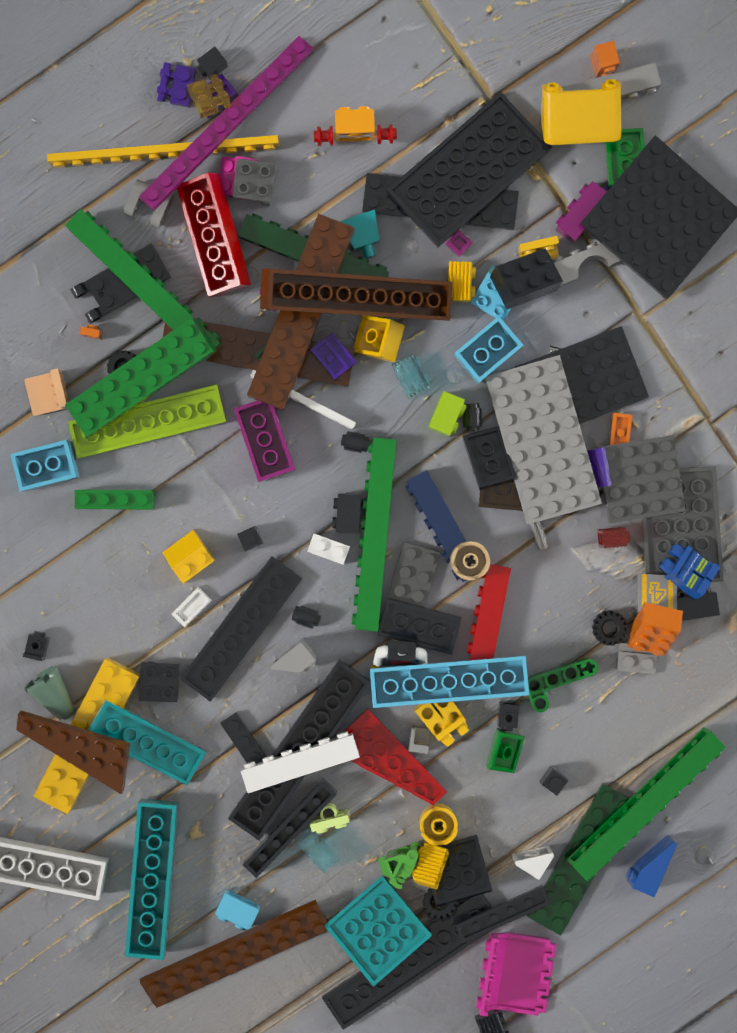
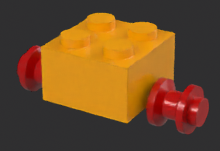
M361 106L358 109L350 110V107H340L339 110H335L336 132L334 134L333 126H330L328 130H322L321 127H317V131H314V142H318V146H321L323 142H329L330 146H333V138L336 142L374 141V138H377L378 144H381L382 140H388L390 144H393V140H397V128H393V124H389L388 128H382L380 125H377L376 133L374 109H370L368 106Z

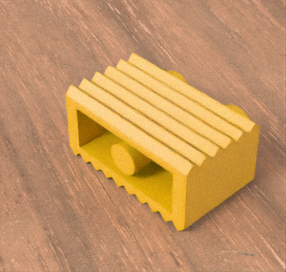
M449 261L448 282H453L451 302H471V298H475V286H472V279H475L476 267H472V262Z
M424 843V847H420L418 852V865H415L412 871L414 882L437 890L448 858V850Z

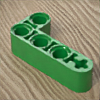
M586 657L529 676L528 686L532 680H537L539 683L537 689L532 690L529 688L528 698L532 708L539 713L547 711L549 700L546 691L595 675L598 671L596 661ZM587 662L593 665L590 667V671L586 669H582L579 671V669L577 668V665H579L580 668L586 667ZM568 668H574L575 674L571 678L565 675ZM550 674H556L557 680L553 684L547 682V677ZM539 698L545 701L544 706L541 708L535 706V701Z

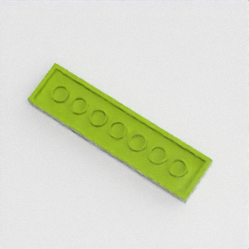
M213 385L141 403L92 437H86L75 420L68 421L77 459L225 423L227 420L218 385Z

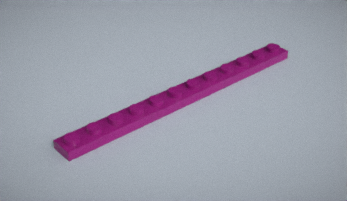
M298 36L139 195L140 199L155 211L313 52V47Z

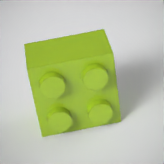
M443 391L427 429L449 437L451 434L454 435L459 425L456 422L458 416H463L467 406L464 405L465 399Z

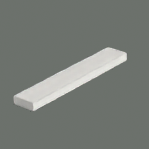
M253 370L250 375L252 379L254 378V375L256 373L255 370ZM292 390L291 399L351 430L354 429L356 422Z

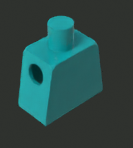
M375 210L340 221L355 228L350 242L354 252L362 249L366 259L376 256L373 245L379 244L380 239Z

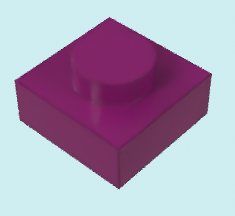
M459 230L445 245L460 257L473 242Z

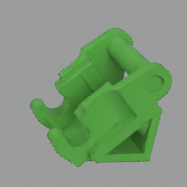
M413 842L410 847L403 846L388 851L386 856L378 859L382 874L390 878L389 883L394 887L402 889L405 879L410 877L418 860V852L421 847L419 842Z

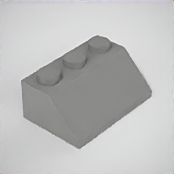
M302 638L274 660L270 667L272 670L301 673L304 670L308 672L315 666L317 655Z

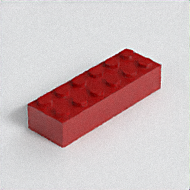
M208 172L183 182L177 188L208 297H220L250 286L251 281L220 174Z

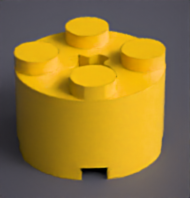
M435 803L422 811L419 818V828L422 837L429 844L436 846L446 845L456 837L458 821L450 807ZM442 821V827L437 826L435 828V822L439 823Z

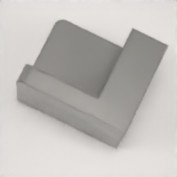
M411 726L409 752L428 754L429 728Z

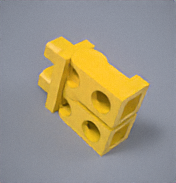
M454 702L434 703L440 714L431 703L417 705L414 711L437 740H441L447 747L455 741L450 734L454 729H457L461 736L469 731L465 717Z

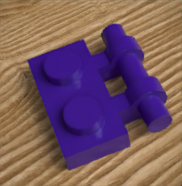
M164 62L163 69L160 70V86L157 87L156 92L158 93L157 101L165 102V96H171L170 104L190 108L196 68L177 65L176 72H171V63ZM169 79L174 80L172 89L167 88Z

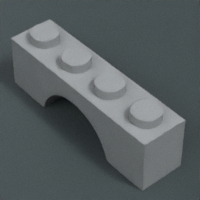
M597 242L586 246L587 250L581 252L580 249L569 253L570 256L563 259L560 256L552 260L563 280L560 287L574 282L578 278L579 267L585 260L596 259L603 262L607 267L622 261L603 244L598 245Z

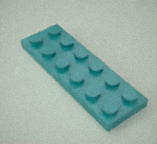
M107 699L104 700L88 728L89 731L129 742L130 757L187 786L206 754V751Z

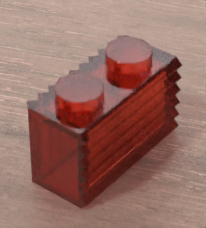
M626 528L597 529L598 546L600 548L626 547L627 543H630L629 531H626Z

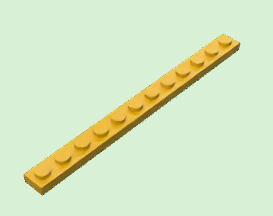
M278 135L225 139L210 155H217L218 152L226 151L227 154L237 153V150L255 152L259 148L271 151L275 150V147H279ZM192 142L47 154V160L53 167L62 168L65 167V164L83 166L84 163L92 162L93 165L103 164V161L121 163L124 159L137 162L141 161V158H149L150 160H159L161 156L177 158Z

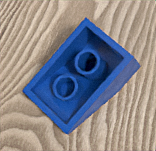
M665 836L639 858L633 867L628 869L626 877L633 889L655 897L677 846V843L670 836Z

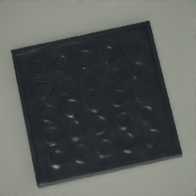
M655 135L587 214L580 225L667 300L737 218V207Z

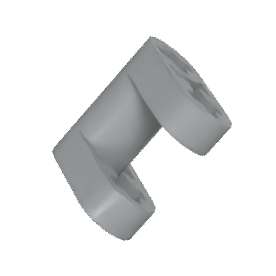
M139 179L135 182L124 207L125 214L132 217L136 214L141 203L139 195L150 184ZM173 194L154 211L150 221L151 225L157 228L161 227L171 206Z

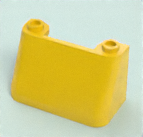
M608 79L602 83L601 89L563 91V88L555 82L543 84L541 130L544 142L550 145L615 142L620 140V80Z

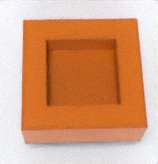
M87 324V327H81L80 335L102 339L103 332L98 330V326Z

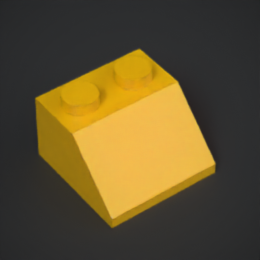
M362 316L353 347L355 348L354 352L378 360L395 363L405 326L391 319Z
M194 530L162 552L172 570L183 584L216 561Z

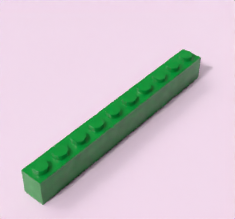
M80 209L64 225L172 330H175L189 319L194 318L191 315L193 311L186 304L181 306L177 302L179 298L172 291L168 293L163 288L165 284L158 277L154 280L149 275L151 271L144 264L140 266L136 262L138 258L131 251L126 253L122 249L124 245L116 237L112 239L108 236L110 231L102 224L98 226L94 222L96 218L89 211L85 213ZM198 317V322L218 350L221 347L219 342L221 338L213 330L209 333L205 329L207 325Z
M373 437V442L369 441L368 453H372L371 461L367 460L366 472H370V478L365 480L364 490L368 491V499L363 501V510H366V518H362L361 521L364 537H360L359 548H362L363 551L362 556H358L357 567L361 568L360 575H356L355 584L356 587H359V593L354 594V606H357V613L352 615V625H355L356 630L378 632L396 450L395 439Z
M703 727L566 860L586 881L595 877L598 870L607 865L617 852L623 850L625 844L632 838H635L645 825L651 823L653 817L663 811L673 798L678 797L681 790L686 785L691 784L700 772L706 770L708 764L713 759L718 758L726 747L712 731Z

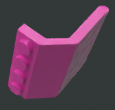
M512 932L490 933V939H486L485 951H488L487 958H483L482 970H485L484 977H480L479 989H482L481 996H477L476 1008L479 1010V1015L488 1016V1010L495 1009L538 1016L539 1012L546 1013L548 999L541 997V995H549L551 980L544 978V976L552 977L554 961L547 959V957L555 958L557 944L551 943L549 938Z

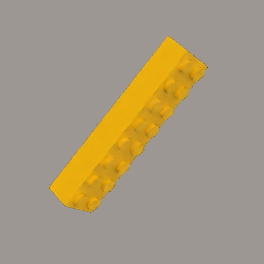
M110 658L104 659L71 725L88 730L105 699L125 708L140 679V674ZM55 754L33 797L68 814L75 805L90 775Z

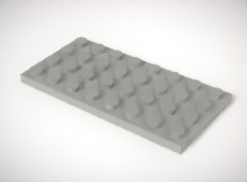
M560 355L487 376L486 381L505 449L510 456L517 477L515 484L527 525L602 504Z

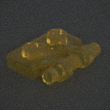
M213 74L210 77L212 81L210 84H207L205 79L187 84V90L200 118L218 113L219 105L223 104L224 108L231 106L229 94L224 90V84L217 74ZM217 91L218 96L213 97L212 93Z

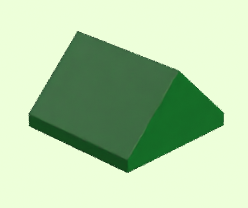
M496 728L486 761L487 769L515 773L525 737Z

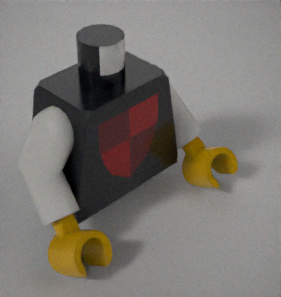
M388 641L376 649L373 665H371L370 669L381 668L382 665L411 666L428 664L427 652L419 648L416 642Z

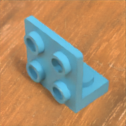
M492 265L475 293V298H472L471 304L494 318L500 316L504 321L511 308L506 309L490 278L491 273L496 267Z

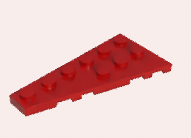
M368 708L343 731H348V734L353 733L360 757L350 761L432 805L447 793L444 787Z

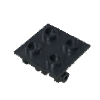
M151 661L141 662L139 701L177 702L179 664L155 663Z

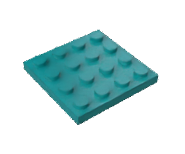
M383 875L324 925L373 987L432 936L430 931Z

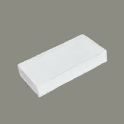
M197 587L171 615L186 627L212 599L200 587Z

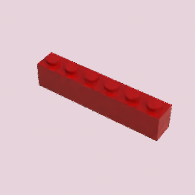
M490 564L486 574L481 577L484 578L483 586L479 585L477 597H480L479 605H475L474 616H477L476 623L471 625L470 634L473 635L472 642H468L467 646L468 661L494 659L511 571L509 567Z

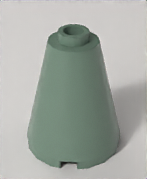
M51 666L36 675L37 678L34 681L31 679L25 685L24 690L56 718L67 720L74 714L73 710L75 707L56 666Z

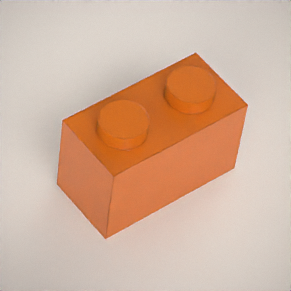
M610 41L595 45L590 55L595 77L598 78L615 73L620 64L615 42Z

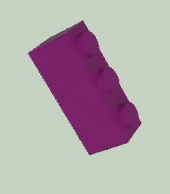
M593 181L589 185L585 184L579 191L581 194L578 200L573 199L567 207L570 211L566 216L562 214L556 222L558 226L555 230L573 244L584 230L580 223L606 193L604 189Z

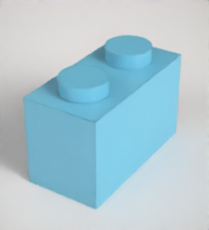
M226 889L215 914L218 915L217 918L221 921H230L235 924V927L245 931V929H251L261 905Z

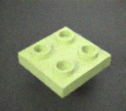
M328 803L320 812V816H316L310 822L311 831H316L319 834L328 831L330 827L335 826L336 829L347 826L346 823H350L348 808L338 811L333 803ZM325 809H332L334 815L326 817L323 813Z

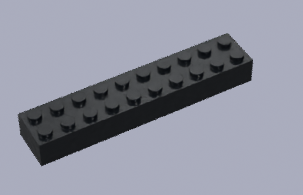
M339 658L273 752L274 758L281 756V752L292 749L293 752L300 750V746L311 743V746L319 744L318 740L329 737L331 740L367 689L371 680ZM305 775L251 793L246 791L230 813L228 819L260 841Z

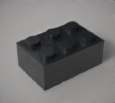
M546 248L498 265L490 275L506 309L556 292L563 282Z

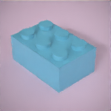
M498 316L458 349L453 356L474 381L479 384L524 345Z
M63 440L10 454L20 492L80 478L70 440Z

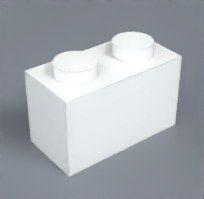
M314 533L307 552L344 565L350 546Z

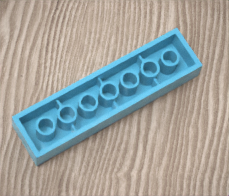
M526 656L370 669L373 708L529 695Z

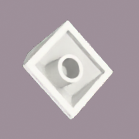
M549 846L512 854L515 865L538 880L554 857Z

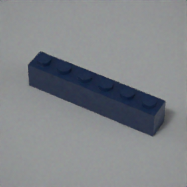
M426 470L406 481L408 485L405 488L410 497L412 495L415 496L417 502L414 504L419 513L423 512L426 516L424 522L429 530L433 529L436 534L433 538L438 547L442 545L445 551L442 555L448 564L450 563L453 549L466 540ZM470 555L469 558H465L467 566H470L471 563H475V560L472 559V555ZM451 570L456 580L460 579L462 582L466 581L465 579H462L459 576H457L454 573V571Z

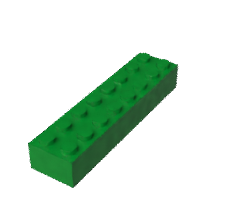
M191 318L72 399L65 406L84 435L92 437L216 353L217 349L198 320Z

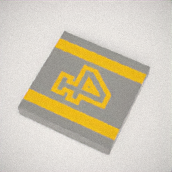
M638 574L637 613H639L645 602L677 609V586L671 580H667L665 575Z

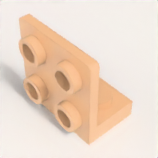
M58 368L50 370L51 373L24 380L33 416L67 409L65 404L70 401L62 370Z

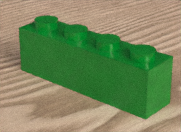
M75 490V509L155 510V491Z

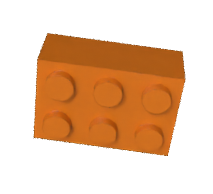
M645 602L630 627L628 647L633 648L635 651H646L656 656H665L681 632L683 611Z

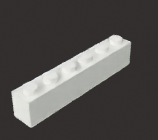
M348 731L337 734V738L331 740L329 737L318 740L319 744L311 746V743L300 746V750L293 752L292 749L281 752V756L274 758V755L264 757L262 759L263 762L255 763V761L244 764L241 774L247 793L359 758L360 754L353 733L348 734Z

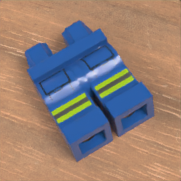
M677 543L674 544L668 553L676 559L673 562L669 558H665L659 567L666 573L665 578L667 580H671L673 584L691 598L697 600L705 594L720 566L716 563H710L690 546L684 548Z

